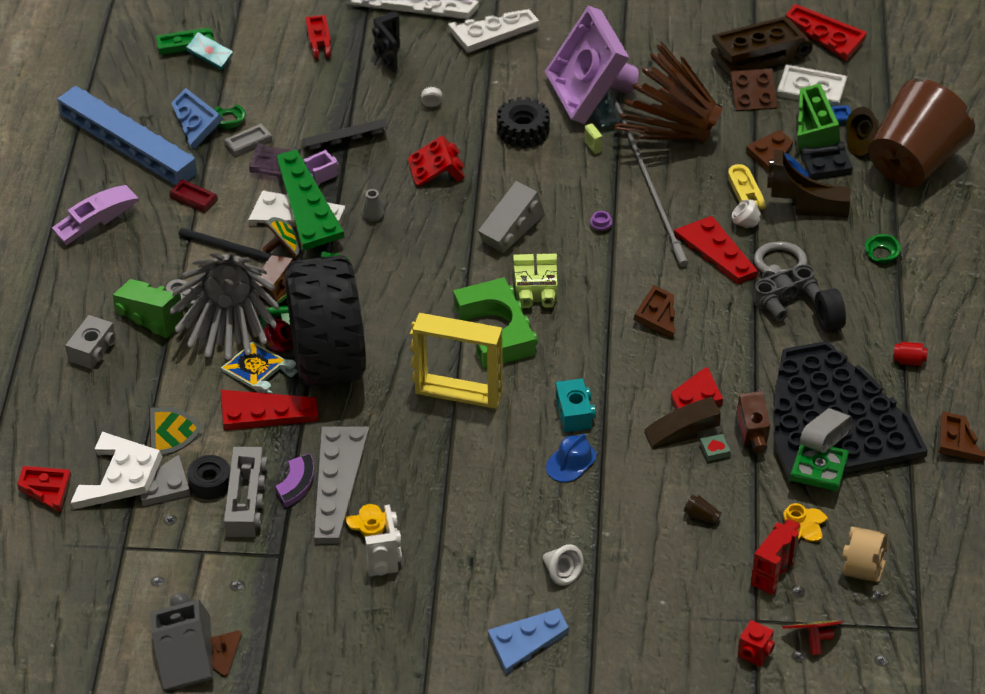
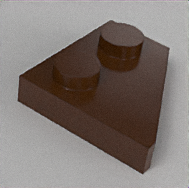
M778 130L747 145L746 153L768 172L769 159H773L774 150H783L784 153L788 154L793 148V141L781 130Z

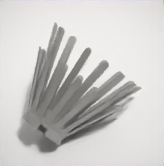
M231 252L223 255L212 253L209 255L214 258L213 260H196L193 264L198 265L199 268L186 271L181 275L182 279L196 275L199 276L175 289L172 296H176L196 284L198 285L171 308L170 314L173 315L176 312H181L199 294L200 296L175 327V331L179 333L184 326L189 328L204 307L189 338L188 347L192 348L198 335L201 340L205 339L213 318L205 356L211 357L216 334L217 344H223L226 326L225 358L227 360L232 358L233 323L236 344H241L243 340L245 354L250 355L251 346L245 315L253 336H259L262 344L267 342L252 302L266 324L270 323L275 329L276 321L254 289L273 308L279 310V306L255 281L270 291H274L275 286L260 277L262 274H267L265 269L247 264L248 262H253L248 257L241 258L236 256V253Z

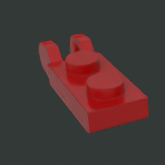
M326 15L305 17L310 48H312L314 59H319L318 48L325 47L326 57L331 58V40Z

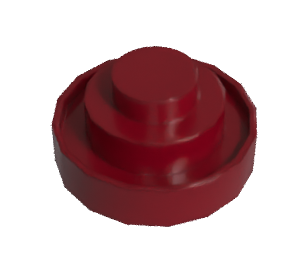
M276 319L275 329L270 323L265 326L266 343L273 351L286 353L293 348L291 326L283 320Z

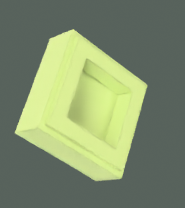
M591 123L585 127V143L593 153L597 154L602 152V135Z

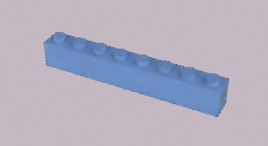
M74 86L57 98L60 115L172 184L177 185L182 179L189 181L197 175L196 159L193 155L184 152L178 146L151 132L145 126H141L132 118L123 115L117 109L108 106L102 100L90 95L87 91Z

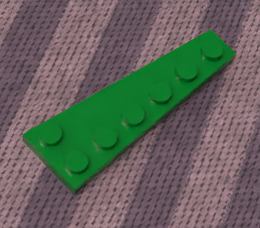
M295 149L278 154L277 163L284 182L285 191L288 195L302 249L306 250L344 238L342 227L298 150Z

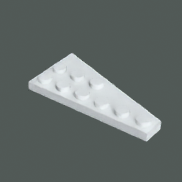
M344 0V4L464 19H469L479 8V1Z

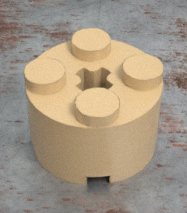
M852 526L849 534L850 545H845L842 559L847 560L844 564L843 575L877 582L881 579L886 562L883 559L884 553L888 550V534Z

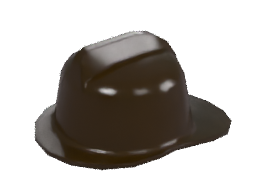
M857 107L852 110L846 121L848 148L856 156H864L868 153L869 144L880 126L874 113L869 108Z

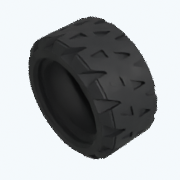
M342 255L292 261L285 271V283L293 347L300 380L306 386L313 387L361 379L366 370V351L357 284L351 262Z

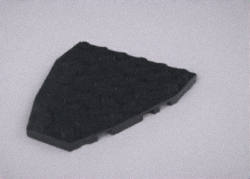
M828 341L782 350L775 386L774 449L789 484L798 483L791 481L790 476L800 447V437L803 429L829 408L852 416V425L848 434L832 446L849 451L844 473L927 457L928 450L911 415L907 411L902 412L896 406L897 401L893 397L888 398L882 392L883 387L861 366L857 365L855 367L847 361L848 357L844 353L837 351Z

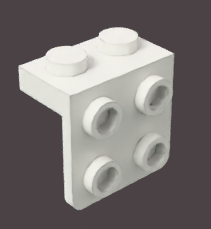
M384 505L386 534L365 537L369 576L398 572V562L402 561L401 548L397 547L401 546L400 531L394 528L398 527L396 512H391L390 505Z

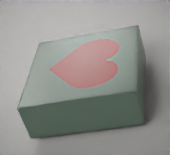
M723 434L700 439V446L707 461L730 457L731 450Z

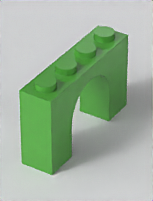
M505 277L453 290V305L460 320L465 321L480 316L495 315L504 318L510 323L506 328L502 329L503 363L536 355V345H538L537 334L535 331H531L529 318L523 315L521 302L519 300L516 301L512 285H508ZM476 344L478 359L483 369L487 368V346Z

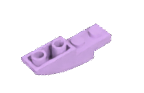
M127 185L104 190L68 209L70 215L53 226L52 229L67 246L99 222L103 225L107 224L137 203L139 198Z

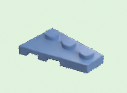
M187 88L171 103L178 119L182 123L184 133L189 139L188 142L194 150L223 120L220 114Z
M555 609L488 630V637L507 675L513 671L514 666L522 661L525 663L532 658V654L541 648L546 649L567 635L569 627L560 609Z

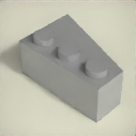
M515 181L478 230L482 242L502 253L509 249L545 215L538 192Z

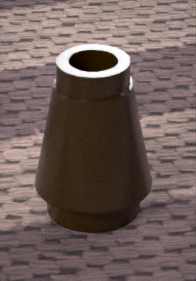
M693 494L683 511L690 518L713 525L717 524L722 512L718 511L700 495L695 496Z

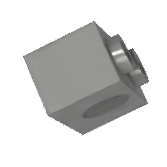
M88 315L65 345L68 361L93 369L96 363L102 360L109 346H112L115 342L116 334L114 333L113 323Z

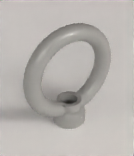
M781 241L762 245L754 255L755 266L763 273L762 279L780 271L788 270H782L774 264L766 265L763 261V256L768 252L775 250L788 251L797 256L799 262L796 266L807 265L808 262L805 252L800 247Z

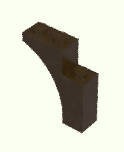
M774 150V157L769 159L768 172H772V175L767 176V188H771V197L792 198V206H796V215L849 216L850 186L829 185L810 179L797 171L789 163L783 150Z

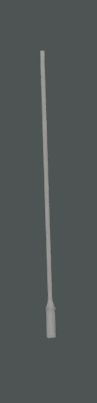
M611 93V98L618 114H623L615 94ZM621 119L623 124H627L625 119ZM625 130L671 237V248L674 250L680 266L685 267L688 265V260L682 249V243L675 238L631 132Z

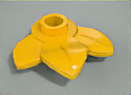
M794 503L785 509L783 515L785 522L787 519H791L801 525L798 540L802 537L808 542L821 541L822 531L819 524L824 523L828 519L822 511L815 508L806 509L803 505Z
M367 504L361 507L359 515L346 517V524L352 530L361 531L364 537L381 535L386 527L385 512H381L380 507L377 505Z

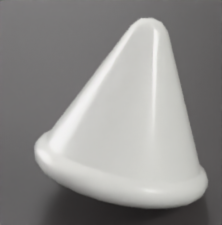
M564 545L543 555V561L550 573L551 579L556 584L561 586L569 585L579 577L583 568V555L575 545Z

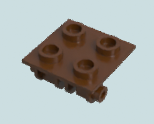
M772 69L731 71L732 81H730V88L733 89L735 111L777 108Z

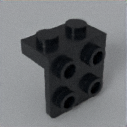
M396 11L373 19L374 28H372L374 53L381 57L384 65L387 68L389 67L393 73L398 71L397 48L400 47L399 15Z

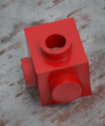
M750 620L739 637L737 656L761 667L767 655L770 656L774 650V630Z

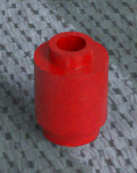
M895 343L894 362H899V365L922 366V362H927L928 348H923V343Z

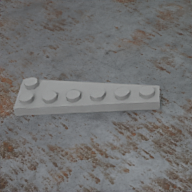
M322 427L314 535L315 544H340L346 522V514L349 511L352 492L356 485V477L361 467L362 455H364L369 437V427Z

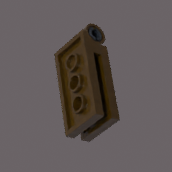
M784 16L713 34L712 42L716 47L711 48V56L731 77V71L759 70L793 61L795 55L798 58H805L812 52L813 43L791 20Z

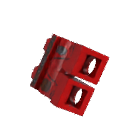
M787 519L784 524L777 522L774 525L773 531L754 553L750 585L771 595L774 594L778 586L779 574L787 571L788 565L792 566L795 562L801 528L799 523Z

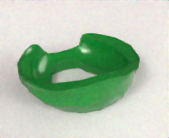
M237 104L233 108L222 109L220 106H217L214 109L222 118L228 114H232L237 118L234 121H221L217 125L225 130L239 127L246 116L245 109Z
M888 234L873 235L864 243L867 255L879 263H888L895 260L901 251V245L898 240ZM878 248H884L890 252V256L878 259L873 256V251Z

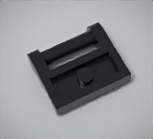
M836 142V145L816 148L801 147L800 149L801 158L810 179L849 175L853 172V166L846 153L844 142ZM837 153V155H832V156L811 158V157H813V156H820V155H827V154Z

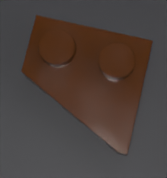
M653 285L636 311L633 320L673 339L676 331L674 328V294Z
M942 411L939 421L938 453L983 463L985 452L980 451L976 444L978 439L970 429L966 416Z

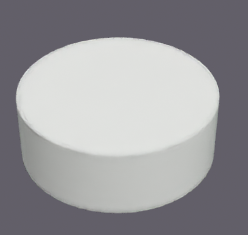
M435 87L426 88L421 93V101L428 107L438 106L442 102V92Z

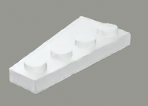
M529 9L505 13L500 18L488 16L483 21L465 20V24L456 25L455 22L448 23V30L467 53L539 27V20Z
M262 191L248 219L249 226H257V223H266L272 217L281 218L292 226H296L288 195ZM328 203L339 224H341L346 213V206Z

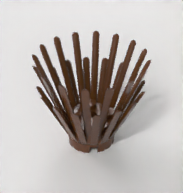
M661 41V46L657 44V49L660 53L657 56L651 53L650 58L668 74V77L656 67H651V71L646 67H642L641 71L662 87L657 90L646 83L642 86L634 83L632 87L662 103V105L656 103L649 105L638 100H625L624 104L677 123L629 114H619L618 118L667 129L616 123L614 129L651 134L640 135L637 137L640 139L696 140L703 144L711 134L710 130L713 125H716L723 108L715 103L684 56L680 57V64Z

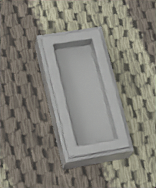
M259 124L224 139L225 146L237 157L271 142L272 135L262 124Z

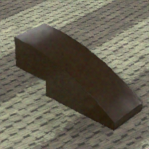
M713 397L705 398L685 405L658 419L645 428L644 433L652 449L697 438L698 431L720 426L721 412Z

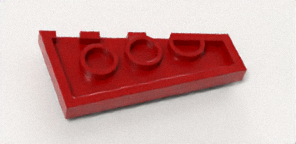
M797 4L785 14V17L791 20L804 34L846 61L867 37V32Z
M713 216L674 229L675 238L684 240L687 243V247L693 251L696 249L707 262L715 263L718 266L717 269L735 283L740 284L757 277L758 270Z

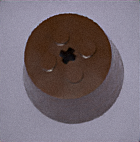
M915 79L909 80L900 89L869 144V157L876 169L887 179L904 187H917L972 139L975 133L974 118H970L966 112L968 108L966 104L947 87L927 79L923 82L916 81Z

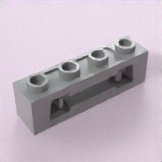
M233 447L224 518L226 537H256V529L261 527V513H258V511L263 509L264 498L261 490H265L266 485L263 471H267L268 459L263 457L262 447ZM241 472L243 479L250 480L247 498L249 510H246V504H240L242 491Z

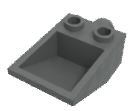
M176 593L172 596L170 600L171 607L151 612L152 637L161 682L165 692L213 679L210 614L199 599L190 601L189 597L184 593Z

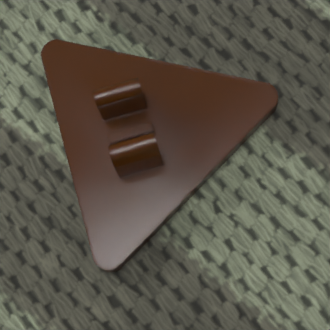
M240 630L211 637L213 670L222 677L229 675L242 637Z

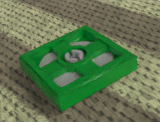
M800 444L790 480L838 492L849 451L831 447L822 453Z

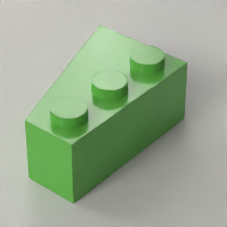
M821 83L800 89L797 135L800 154L801 147L816 148L835 145L836 142H841L838 121Z
M130 279L113 294L114 309L118 314L130 318L136 324L142 325L150 329L154 334H159L166 339L175 332V327L184 317L183 310L173 315L170 314L171 308L181 300V293L172 296L173 292L166 291V288L162 286L152 288L150 283Z

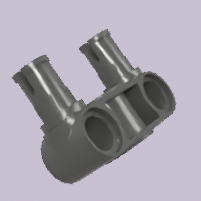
M798 265L757 281L754 293L755 306L760 309L769 310L776 321L780 322L786 319L788 311L782 306L783 303L807 295L815 304V295L821 290L818 287L817 279L814 277V269L809 265Z

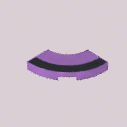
M310 453L288 461L290 471L287 478L275 486L276 493L285 508L303 498L314 480V463Z

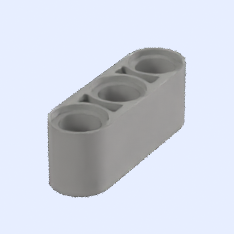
M830 408L805 426L800 437V444L822 453L826 452L848 434L852 425V416Z

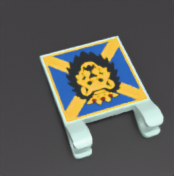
M254 342L250 343V355H246L243 349L221 367L222 372L253 388L258 393L269 394L273 393L269 390L271 384L266 380L279 369L289 377H293L298 373L294 369L297 365L295 361L285 360Z

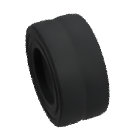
M832 288L818 291L815 295V310L821 328L824 331L844 328L846 324V310L839 290Z
M204 455L195 459L189 465L187 471L191 492L195 496L206 500L216 499L225 495L228 492L231 470L228 462L216 455ZM214 474L216 476L212 480H205L203 478L205 475Z

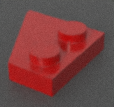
M708 367L699 371L671 392V401L676 410L709 397H713L717 406L723 405V397Z
M23 466L17 483L18 490L61 512L71 479V471L68 469Z

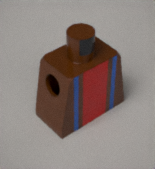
M759 391L739 394L735 420L742 443L746 447L752 446L753 451L756 453L763 452L767 449L766 443L770 431V421L764 393Z

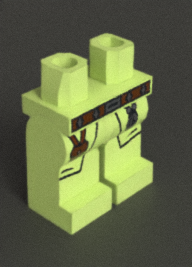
M534 254L513 255L516 301L519 300L521 302L522 308H530L533 306V302H542L544 307H553L554 302H557V254H536L537 275L534 274Z

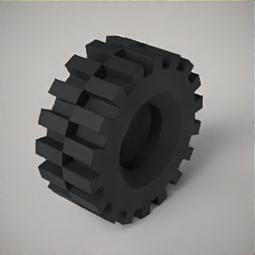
M517 97L516 101L509 99L508 104L504 102L502 107L498 108L497 134L501 140L504 139V143L507 145L511 142L512 147H517V145H521V148H525V145L534 147V143L539 145L542 143V139H547V135L550 132V113L548 107L545 108L543 102L539 104L537 99L531 101L530 97H526L525 100Z

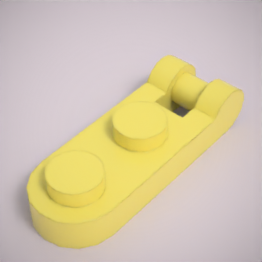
M741 164L731 166L728 170V180L739 202L754 199L759 211L765 210L764 197L749 168Z

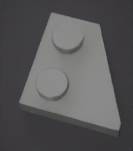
M175 456L157 469L148 492L140 494L143 507L190 496L189 486L179 456Z

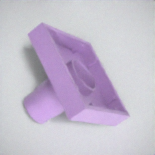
M587 6L545 70L571 120L583 124L586 123L607 90L628 94L633 90L632 85L638 81V69L626 63L629 56L602 10Z

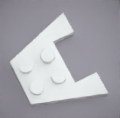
M102 432L95 451L97 455H113V458L101 485H78L71 501L73 509L147 493L162 459L160 450Z

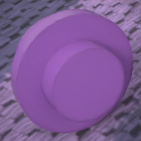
M597 211L591 217L590 225L595 230L605 231L612 226V218L605 211Z

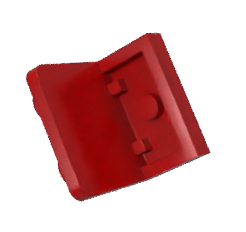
M442 135L409 156V165L414 182L418 187L426 184L446 170L457 182L465 178L463 173L464 164L458 156L460 151L455 143H450Z

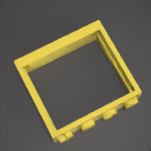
M419 313L416 322L413 321L411 323L412 329L410 331V335L413 336L410 351L414 352L411 368H414L412 382H415V394L497 409L503 393L502 327ZM427 335L487 346L488 385L428 374Z

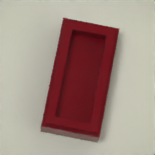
M183 179L169 192L170 198L204 213L218 201L217 194Z

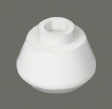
M747 199L739 203L732 213L733 223L745 228L756 226L760 221V211L756 202Z

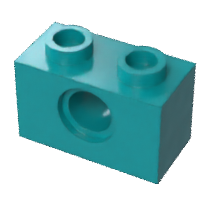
M583 378L555 382V399L564 432L592 429V419L596 418L594 404L590 405V388L585 387Z

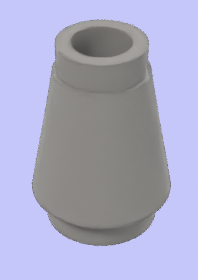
M370 189L366 192L362 211L366 220L370 222H377L384 215L379 192L375 189Z

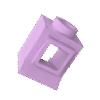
M326 150L303 160L318 186L322 182L338 176V161Z

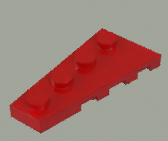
M221 390L224 430L318 421L316 397Z

